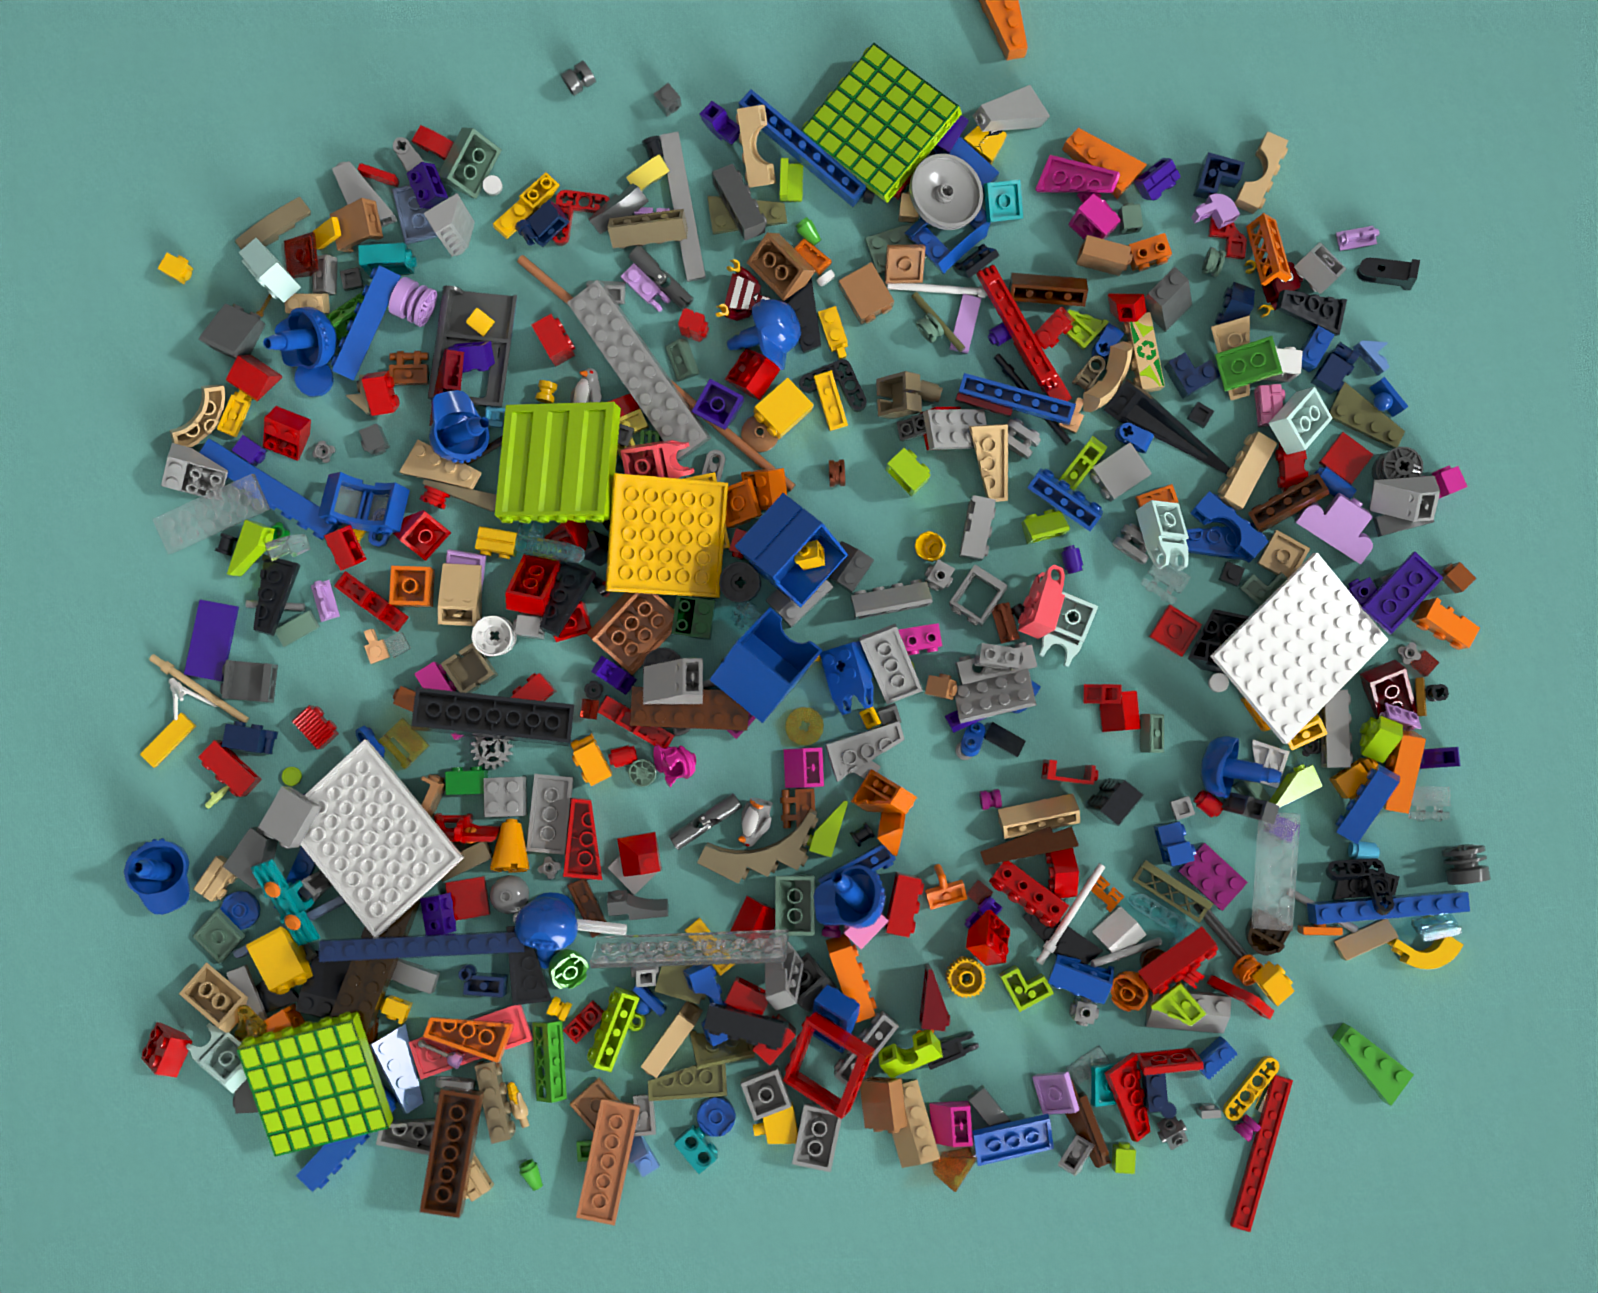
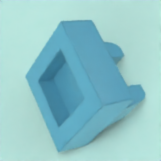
M486 406L485 418L489 421L488 427L503 429L505 409Z

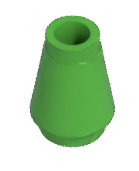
M808 217L795 226L798 229L797 232L813 246L822 240L812 220H809Z
M533 1159L523 1162L519 1166L520 1175L533 1191L540 1189L543 1183L537 1162H534Z

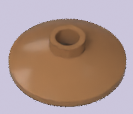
M754 416L747 419L742 427V440L756 452L769 451L778 441L776 436L773 437L769 434L763 422L759 423ZM758 429L764 431L762 435H758L756 432Z

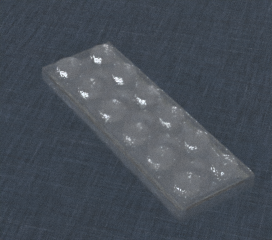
M250 474L152 520L167 553L173 554L270 510V507L255 474Z
M1278 812L1274 825L1259 821L1252 928L1293 931L1301 814Z

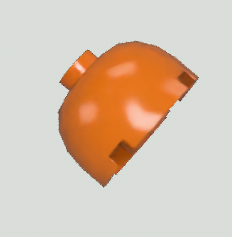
M1135 971L1119 973L1113 979V985L1110 990L1113 1003L1120 1009L1129 1012L1131 1010H1140L1146 1004L1150 994L1148 986L1139 973Z

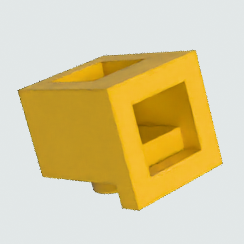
M390 995L383 999L380 1010H382L381 1013L386 1014V1018L391 1020L399 1019L398 1023L403 1024L408 1018L413 1003Z

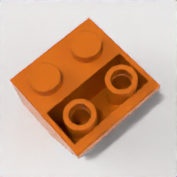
M784 468L741 472L742 481L752 479L760 510H768L782 493L787 495Z

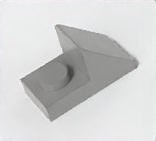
M1076 1135L1059 1161L1058 1166L1076 1176L1082 1171L1083 1164L1093 1150L1094 1144Z

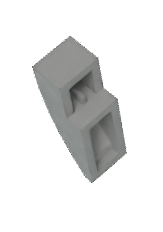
M399 958L391 979L431 994L435 991L440 972Z

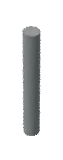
M246 600V608H256L258 605V601ZM287 602L284 610L304 611L305 604Z

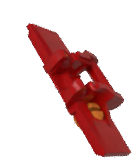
M437 813L434 816L435 823L451 842L470 844L475 842H493L500 831V826H478L473 824L472 813L467 815H442V813ZM444 823H457V827L447 828Z

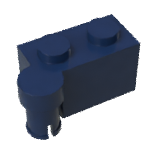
M548 200L527 220H520L516 224L515 229L520 236H523L529 246L534 245L535 241L538 245L544 247L570 221L557 204Z
M1341 341L1335 347L1336 349L1330 351L1310 382L1329 395L1334 391L1338 392L1345 383L1342 380L1353 371L1355 367L1353 364L1361 354L1358 350H1352Z
M234 721V724L225 725L221 747L273 754L274 742L278 737V732L265 730L263 725L251 724V727H247L246 722Z
M467 964L459 971V978L462 981H466L464 982L463 995L503 997L507 993L508 974L477 972V968L473 964Z
M1141 1070L1142 1088L1145 1096L1143 1097L1144 1107H1147L1148 1112H1160L1167 1119L1173 1118L1177 1113V1109L1173 1103L1168 1101L1166 1074L1144 1075Z

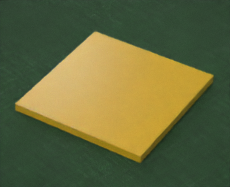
M613 473L605 591L720 598L719 580L722 572L728 483Z

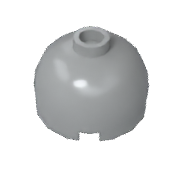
M507 875L501 877L492 885L490 891V901L493 907L504 914L517 913L529 900V888L526 882L518 876Z

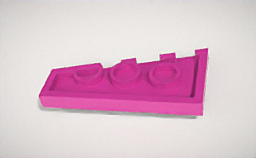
M1050 155L1035 190L1037 192L1113 193L1120 173Z

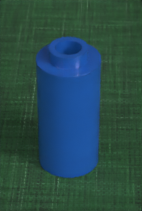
M1327 466L1324 468L1319 467L1314 475L1319 473L1333 497L1341 493L1351 499L1357 489Z

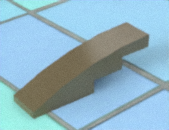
M299 196L253 225L239 236L235 243L242 250L252 240L257 238L266 247L279 240V235L294 228L296 222L310 216L311 210Z

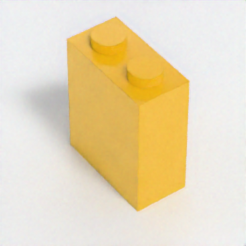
M786 378L754 407L753 413L759 423L763 422L771 436H776L780 439L812 411L814 404L789 378Z

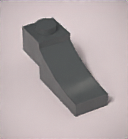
M614 890L608 892L607 896L609 916L629 914V920L668 917V899L641 898L629 894L627 890Z

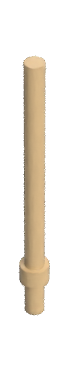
M155 654L151 655L149 661L160 667L162 672L172 675L240 722H248L249 717L174 668L175 666L169 661L165 662Z

